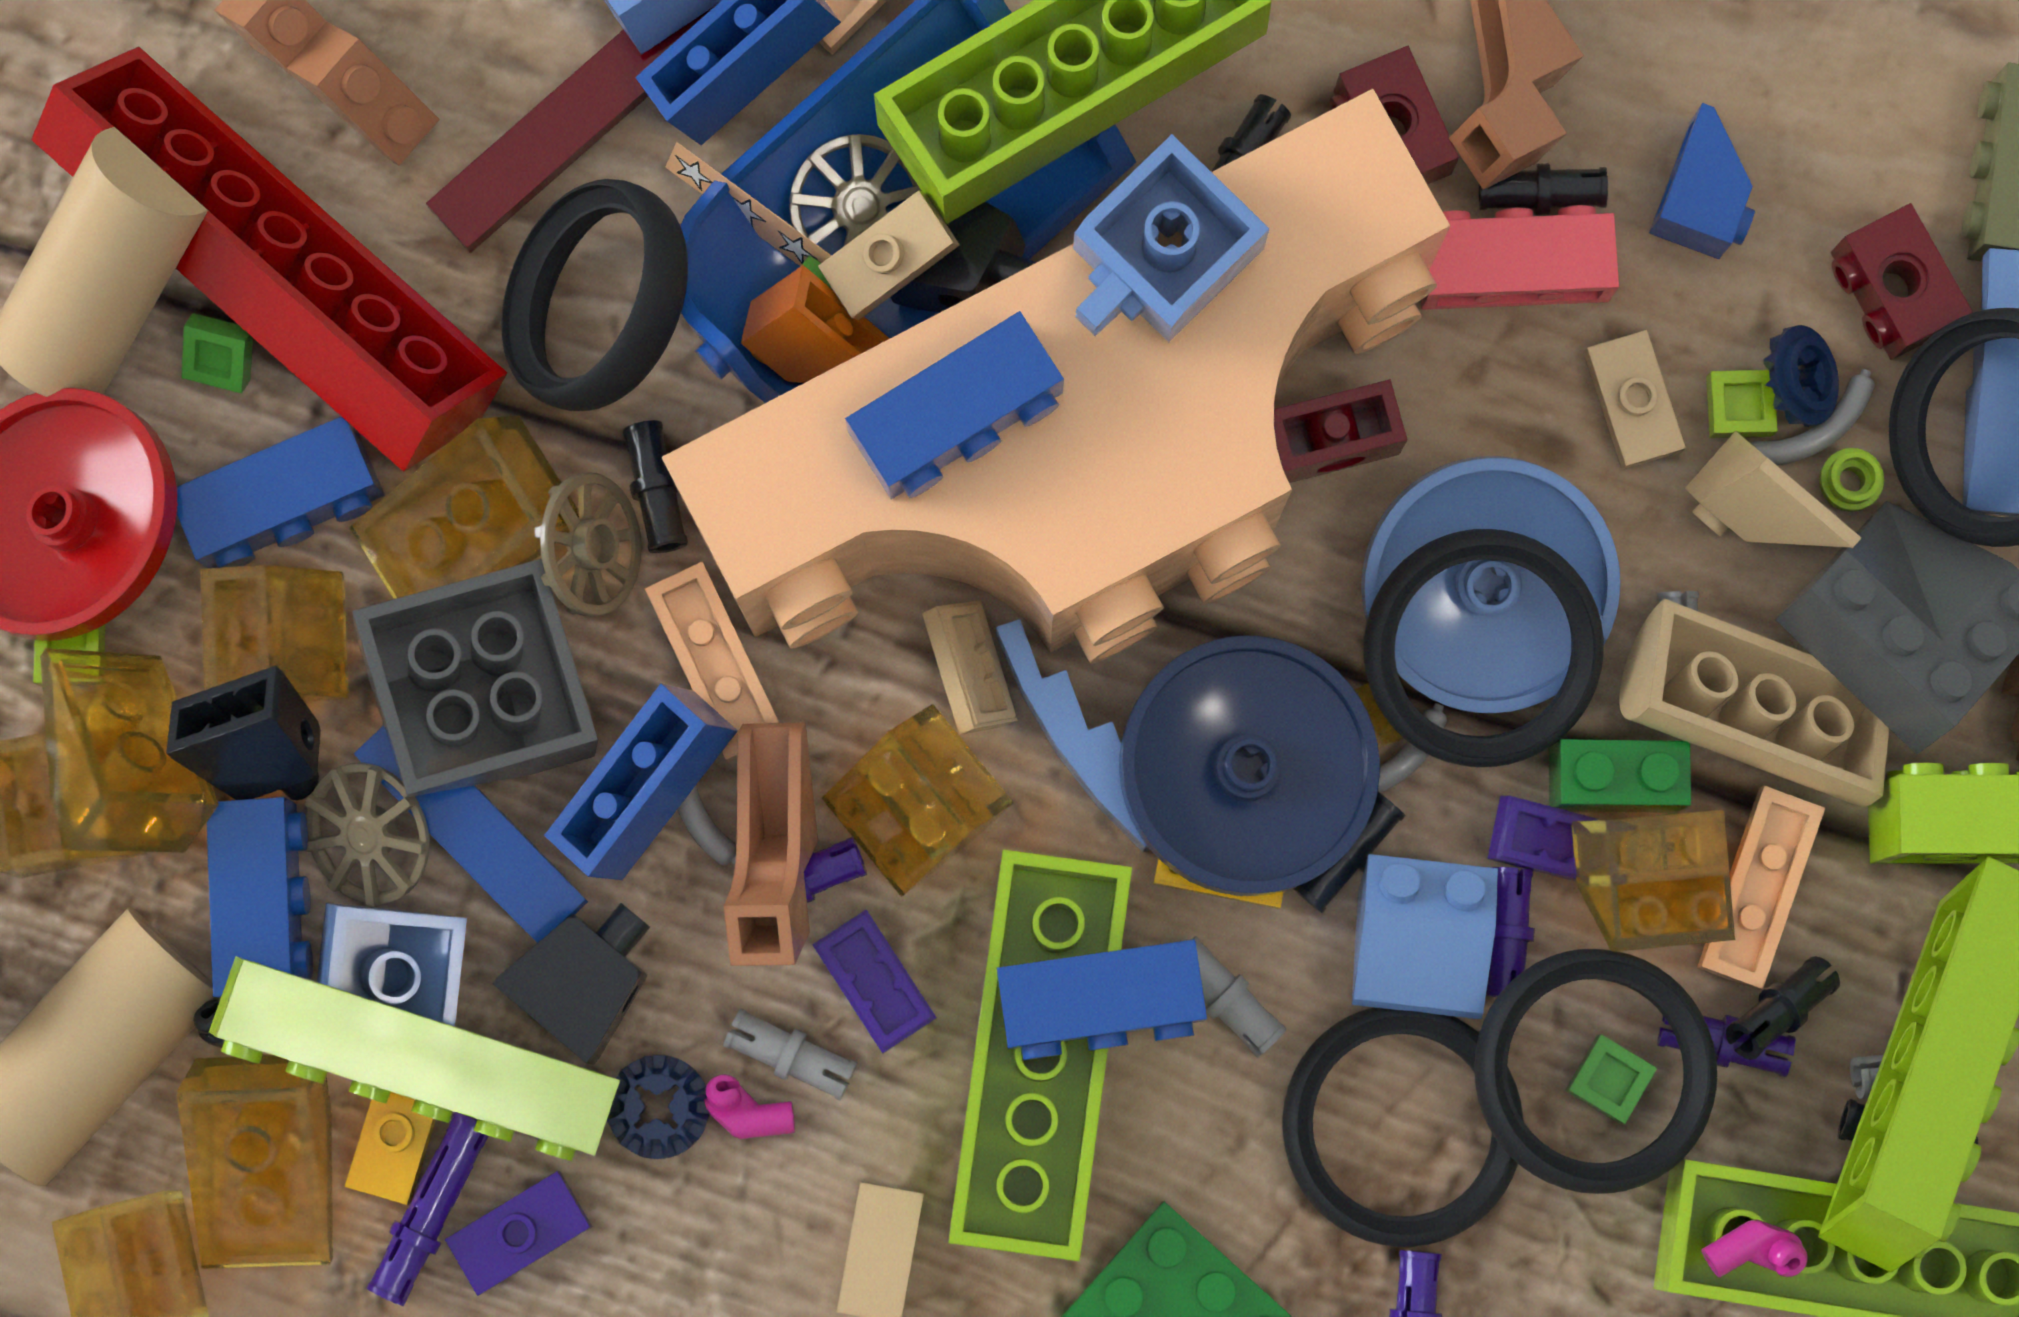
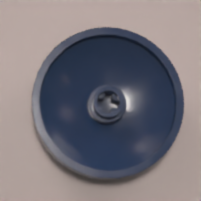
M1234 636L1196 646L1175 658L1155 675L1139 696L1126 722L1119 754V775L1124 802L1131 821L1149 849L1165 865L1188 881L1206 889L1237 896H1261L1288 891L1311 881L1335 865L1351 849L1367 825L1374 808L1380 778V757L1374 727L1365 706L1349 682L1329 663L1309 650L1280 639L1263 636Z

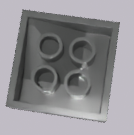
M1886 501L1856 532L1861 537L1859 542L1853 548L1842 547L1775 620L1918 755L1953 729L2019 654V569L2011 562L1973 543L1953 537L1936 527L1933 523Z
M542 559L352 611L354 632L407 797L533 775L595 757L598 737L551 587L544 586L541 576L545 574Z

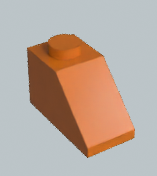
M802 265L750 302L741 344L750 351L756 360L769 366L784 380L805 383L890 338L865 317L860 320L851 318L836 293Z

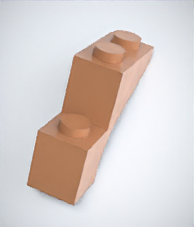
M222 0L214 9L253 49L293 76L371 145L398 166L401 165L440 120L359 38L327 22L306 0Z
M1470 0L1485 96L1483 106L1479 107L1449 139L1483 190L1536 164L1567 134L1553 110L1540 93L1553 87L1584 55L1547 0Z
M806 722L742 724L738 732L736 862L731 889L723 905L730 966L795 965L810 933L804 870L818 843Z

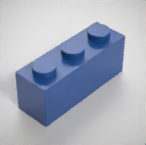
M722 0L635 78L668 123L698 144L703 145L838 26L841 21L825 0Z
M1021 311L849 415L845 418L848 433L890 499L895 498L904 491L909 498H913L936 485L944 477L940 469L959 457L963 456L966 462H972L990 452L1001 442L998 433L1021 420L1023 425L1028 427L1051 414L1059 406L1055 398L1063 394L1064 378Z
M339 417L177 486V516L195 560L209 570L218 567L219 572L223 573L246 566L255 559L253 552L277 542L278 547H287L308 539L314 534L313 526L336 517L338 522H345L358 518L373 508L371 501L381 498L385 494L358 431L344 418Z
M660 683L544 836L588 877L623 880L738 730L693 690Z
M285 797L206 802L213 997L221 998L235 956L311 979L313 975L312 947L310 941H302L301 915L309 914L311 895L307 876L299 877L298 851H306L308 846V827L305 813L297 812V803Z
M1195 939L997 968L1008 1050L1021 1048L1023 1060L1062 1055L1061 1042L1085 1038L1088 1041L1089 1051L1128 1045L1127 1032L1153 1029L1155 1041L1194 1036L1192 1023L1207 1020Z

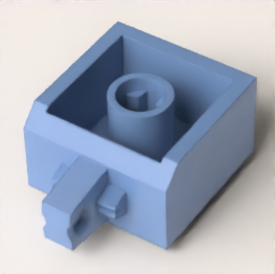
M1171 134L1084 219L1074 232L1073 249L1094 269L1088 276V279L1097 287L1077 307L1075 317L1096 336L1121 312L1131 321L1141 315L1170 342L1264 250L1269 228ZM1159 232L1168 238L1176 232L1183 235L1181 247L1178 248L1173 244L1166 247L1161 246L1158 243Z

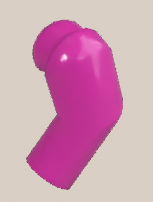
M727 1074L717 1075L707 1084L705 1091L707 1098L704 1099L705 1106L709 1114L733 1137L747 1139L795 1133L792 1101L759 1105L740 1086L739 1081L735 1077Z
M1760 1220L1748 1221L1701 1249L1705 1260L1718 1278H1721L1747 1261L1776 1271L1781 1276L1793 1277L1804 1270L1808 1260L1807 1251L1797 1235L1789 1230Z

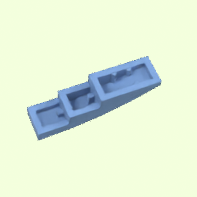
M1989 248L1983 255L1981 311L1994 308H2019V250ZM2016 338L1991 340L1975 346L1973 350V384L1966 390L1963 505L1981 514L2005 516L2019 514V339Z
M1020 619L996 627V638L1020 693L1057 756L1095 805L1142 852L1150 850L1131 821L1124 802L1119 775L1121 743L1113 721L1088 730L1067 671L1064 670L1045 678L1041 677Z

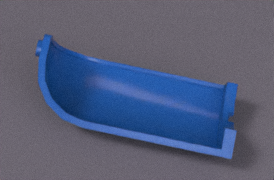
M915 0L721 175L792 226L789 210L792 184L799 168L814 150L828 141L847 135H870L887 140L877 125L874 94L1012 12L1004 0ZM1115 124L985 202L1005 212L1015 220L1025 243L1022 257L1029 260L1136 163V160ZM861 146L864 178L870 180L888 155L880 150ZM849 147L833 151L823 158L844 181L851 180L852 171ZM898 162L881 186V190L884 193L913 186L909 176ZM813 167L806 178L801 194L833 197L836 193L835 187ZM714 180L685 214L681 223L688 254V280L681 313L686 322L703 341V344L695 352L706 366L721 380L731 372L751 393L767 403L803 383L784 380L769 366L756 360L750 351L741 344L750 302L800 266L759 237L729 193L728 184ZM905 200L889 204L886 208L887 213ZM800 206L802 222L808 235L834 217L830 208ZM839 227L816 244L830 255H833L844 246L847 231L845 228ZM888 298L864 317L886 336L892 338L935 316L938 312L901 306L893 303L891 298Z

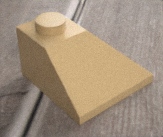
M1737 431L1730 436L1685 487L1699 502V505L1692 513L1720 537L1730 528L1746 542L1853 548L1861 539L1856 532Z

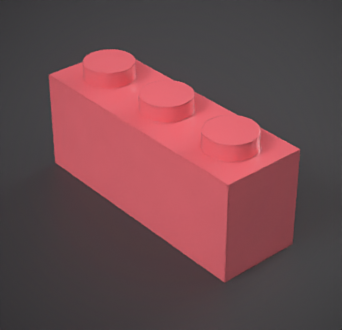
M1587 205L1565 207L1558 210V215L1533 216V210L1528 208L1504 209L1496 212L1495 218L1471 219L1470 213L1467 211H1444L1443 213L1450 224V228L1429 270L1437 287L1421 299V309L1609 302L1619 288L1614 213L1596 214V208Z

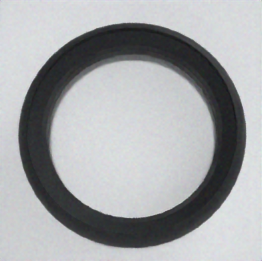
M601 179L583 184L559 198L541 216L524 241L507 282L502 307L501 332L506 360L514 377L530 395L539 401L568 411H591L610 405L635 389L651 372L667 348L684 304L688 280V254L685 238L675 214L656 194L640 185L625 180ZM628 213L640 226L644 239L642 277L629 318L610 350L589 372L574 378H561L549 365L545 348L547 314L558 277L576 245L598 221L610 214Z
M1994 308L1977 311L1947 324L1934 333L1916 351L1905 367L1897 384L1890 409V453L1898 480L1906 495L1919 512L1936 527L1953 537L1977 545L1991 547L2018 546L2019 514L2007 517H1994L1978 513L1961 504L1945 489L1933 469L1927 450V412L1931 397L1939 380L1951 364L1973 347L1991 340L2001 338L2019 339V308Z
M1472 529L1448 534L1430 541L1406 557L1391 572L1377 593L1368 615L1364 635V663L1369 686L1379 709L1391 726L1405 740L1432 757L1460 766L1477 768L1504 766L1526 760L1541 753L1560 740L1577 723L1592 700L1599 682L1604 657V638L1599 611L1592 594L1576 570L1561 555L1543 543L1522 534L1497 529ZM1475 560H1498L1513 563L1526 568L1541 578L1552 589L1562 604L1571 633L1570 664L1564 682L1555 698L1538 716L1523 726L1490 736H1471L1455 733L1436 725L1423 716L1406 695L1399 680L1395 661V641L1398 626L1407 605L1416 592L1427 581L1445 569Z
M1578 949L1559 953L1535 963L1513 979L1498 995L1483 1021L1475 1050L1474 1075L1478 1101L1489 1129L1507 1154L1521 1167L1545 1182L1563 1189L1579 1193L1609 1194L1637 1188L1658 1179L1674 1168L1691 1151L1702 1135L1714 1105L1717 1090V1059L1714 1043L1701 1011L1685 989L1670 975L1648 961L1631 954L1605 949ZM1605 980L1618 983L1638 992L1648 999L1666 1018L1680 1047L1683 1061V1086L1677 1109L1671 1121L1659 1137L1649 1146L1632 1156L1607 1163L1583 1162L1552 1150L1541 1142L1526 1126L1514 1105L1510 1093L1507 1072L1508 1054L1519 1022L1529 1008L1543 995L1572 981Z
M1373 1007L1350 1015L1334 1024L1309 1047L1298 1063L1288 1085L1282 1116L1283 1140L1287 1159L1298 1185L1312 1205L1325 1218L1347 1233L1365 1241L1394 1247H1416L1444 1241L1460 1234L1481 1220L1497 1204L1513 1179L1518 1163L1507 1154L1493 1133L1484 1166L1471 1186L1446 1206L1433 1212L1415 1216L1385 1215L1365 1208L1353 1201L1329 1177L1316 1149L1313 1133V1115L1321 1085L1333 1066L1345 1054L1366 1041L1394 1034L1424 1037L1451 1049L1474 1071L1475 1050L1479 1032L1467 1023L1454 1016ZM1507 1067L1510 1093L1514 1105L1523 1120L1519 1092L1513 1076Z

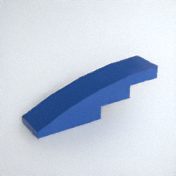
M383 725L354 755L361 763L379 766L401 779ZM385 780L381 781V784L399 802L404 799L400 792ZM476 785L415 796L423 810L431 836L537 943L588 903L583 895ZM411 809L408 810V812L414 817Z

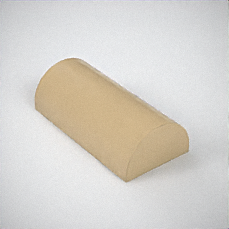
M115 127L101 131L93 139L0 311L1 367L16 381L45 397L63 388L86 389L104 394L208 212L202 204Z
M1665 598L1652 610L1634 640L1621 679L1619 705L1621 714L1625 719L1859 807L1869 806L1883 796L1889 728L1813 655Z
M128 907L0 1042V1162L18 1176L37 1186H46L195 1028L193 1021L195 1012L206 1002L212 1000L220 1001L221 999L213 997L212 981L134 908Z

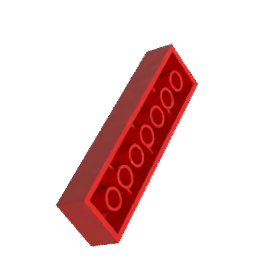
M138 46L53 85L31 140L73 177L95 136L103 130L115 127L183 187L208 212L175 269L403 472L480 423L508 372Z

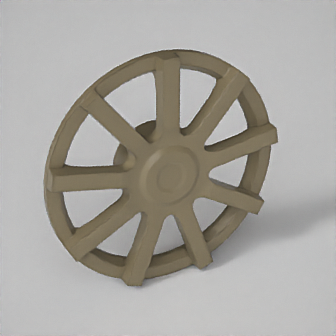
M861 134L839 137L828 141L814 150L799 168L792 184L789 201L792 227L815 244L839 227H843L847 231L844 242L845 246L888 214L886 208L889 204L906 200L918 190L921 191V189L889 141ZM861 146L871 147L888 155L870 180L864 178ZM849 147L852 171L851 180L844 181L823 158L833 151ZM898 162L909 176L913 186L884 193L881 190V186ZM813 167L835 187L836 193L833 197L801 194L806 178ZM800 206L830 208L834 217L808 235L802 222Z
M577 473L564 480L559 486H552L548 492L550 499L544 512L542 525L535 527V538L541 539V556L545 574L541 576L544 586L552 587L556 596L567 607V612L588 617L603 616L618 608L626 600L634 587L641 562L640 529L631 502L615 482L598 473ZM597 484L606 488L607 492L593 517L591 492L592 486ZM577 488L579 518L567 498ZM617 503H620L629 528L616 531L614 525L607 520ZM559 513L567 524L569 533L555 530ZM631 540L629 569H626L616 561L619 554V542ZM554 543L565 545L568 549L567 554L558 562L556 561ZM575 565L571 589L569 590L562 576ZM606 569L623 584L621 590L613 599L608 596L605 589L601 570ZM587 574L596 605L583 602Z
M350 763L329 771L319 781L313 793L307 796L304 804L308 807L306 817L308 846L306 852H312L318 867L329 881L327 886L333 892L340 891L349 898L366 903V906H377L402 898L421 879L429 856L428 826L415 796L407 797L403 782L396 775L373 764ZM367 774L362 807L357 804L348 782V775ZM382 780L390 783L404 797V799L389 810L376 805L378 790ZM333 786H335L347 815L339 812L324 801ZM411 809L416 820L419 839L397 836V827L394 820ZM321 816L338 826L341 830L340 834L322 837L320 827ZM344 846L346 848V853L337 868L330 860L325 848ZM393 848L418 854L416 865L410 875L405 874L389 856L388 852ZM357 860L361 863L364 889L347 879ZM375 861L396 884L397 887L395 889L379 891L376 881Z

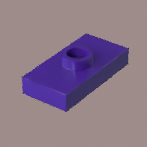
M1509 795L1500 796L1487 859L1599 888H1613L1625 826Z
M864 910L812 944L882 1054L937 1019L867 910Z
M556 1171L449 1236L445 1241L476 1295L479 1296L593 1226L562 1173Z

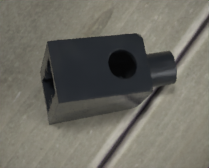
M984 202L947 224L960 246L890 298L893 303L901 306L940 313L1036 262L1022 257L1025 243L1015 220L1005 212Z
M275 665L172 701L166 754L235 800L254 799L281 790L291 800L298 801L309 796L319 781L317 771L321 729L319 721L284 672Z
M623 903L618 905L597 931L573 914L501 973L492 984L585 1063L594 1065L601 1057L646 980L647 974L626 956L650 929V926Z

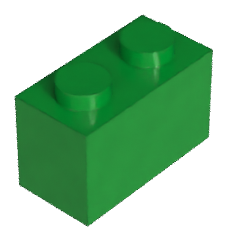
M1560 739L1549 747V806L1570 812L1677 813L1691 806L1690 743L1686 741Z

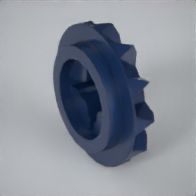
M1804 325L1784 328L1782 334L1770 338L1769 348L1771 354L1763 359L1764 365L1770 371V380L1765 386L1773 389L1775 394L1774 409L1783 410L1789 424H1803L1805 427L1821 424L1832 415L1838 399L1839 376L1835 359L1825 340L1812 328Z
M651 1055L644 1056L620 1070L616 1079L620 1080L607 1118V1122L619 1144L644 1158L665 1159L685 1152L698 1141L708 1123L709 1112L704 1102V1099L707 1098L705 1092L706 1085L694 1068L672 1056ZM677 1085L679 1089L672 1095L674 1099L669 1103L668 1108L673 1114L672 1119L679 1126L675 1129L670 1123L665 1124L662 1120L656 1118L649 1123L645 1122L638 1128L636 1124L642 1119L641 1115L645 1112L647 1106L641 1099L643 1095L637 1088L641 1086L645 1091L650 1090L655 1095H661L666 1090L671 1091Z

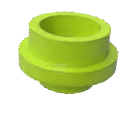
M1846 448L1835 452L1825 461L1820 470L1819 485L1823 496L1832 506L1843 511L1855 512L1866 509L1879 498L1884 487V473L1877 459L1867 451L1858 448ZM1843 471H1852L1859 477L1860 487L1858 491H1849L1842 486L1840 476Z

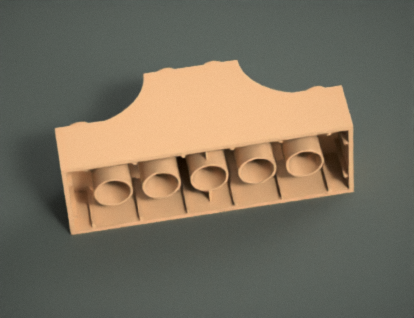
M1374 89L1212 171L1269 228V233L1264 250L1170 342L1141 315L1131 321L1122 312L1094 336L1075 317L1077 307L1097 288L1088 279V276L1094 269L1073 249L1072 244L662 456L687 510L754 637L756 638L779 626L790 648L801 647L835 631L858 614V610L850 597L853 593L851 587L877 575L925 574L969 584L1007 604L1038 634L1049 653L1077 639L1089 663L1093 664L1127 649L1153 633L1158 628L1153 617L1164 608L1158 596L1190 579L1203 604H1208L1239 590L1270 570L1271 566L1266 557L1281 547L1274 530L1292 491L1282 468L1276 446L1274 400L1277 386L1303 351L1341 331L1344 333L1354 353L1359 354L1391 340L1414 325L1422 317L1415 303L1426 297L1437 287L1429 270L1450 228L1448 220ZM1159 232L1158 243L1163 247L1173 244L1179 248L1181 247L1183 235L1176 232L1168 238ZM1021 311L1064 378L1063 394L1055 398L1059 406L1051 414L1031 426L1025 427L1021 420L1001 431L998 433L1001 442L984 456L972 462H966L965 458L961 456L941 468L940 471L944 477L924 493L909 498L904 491L895 498L890 499L848 433L845 418Z

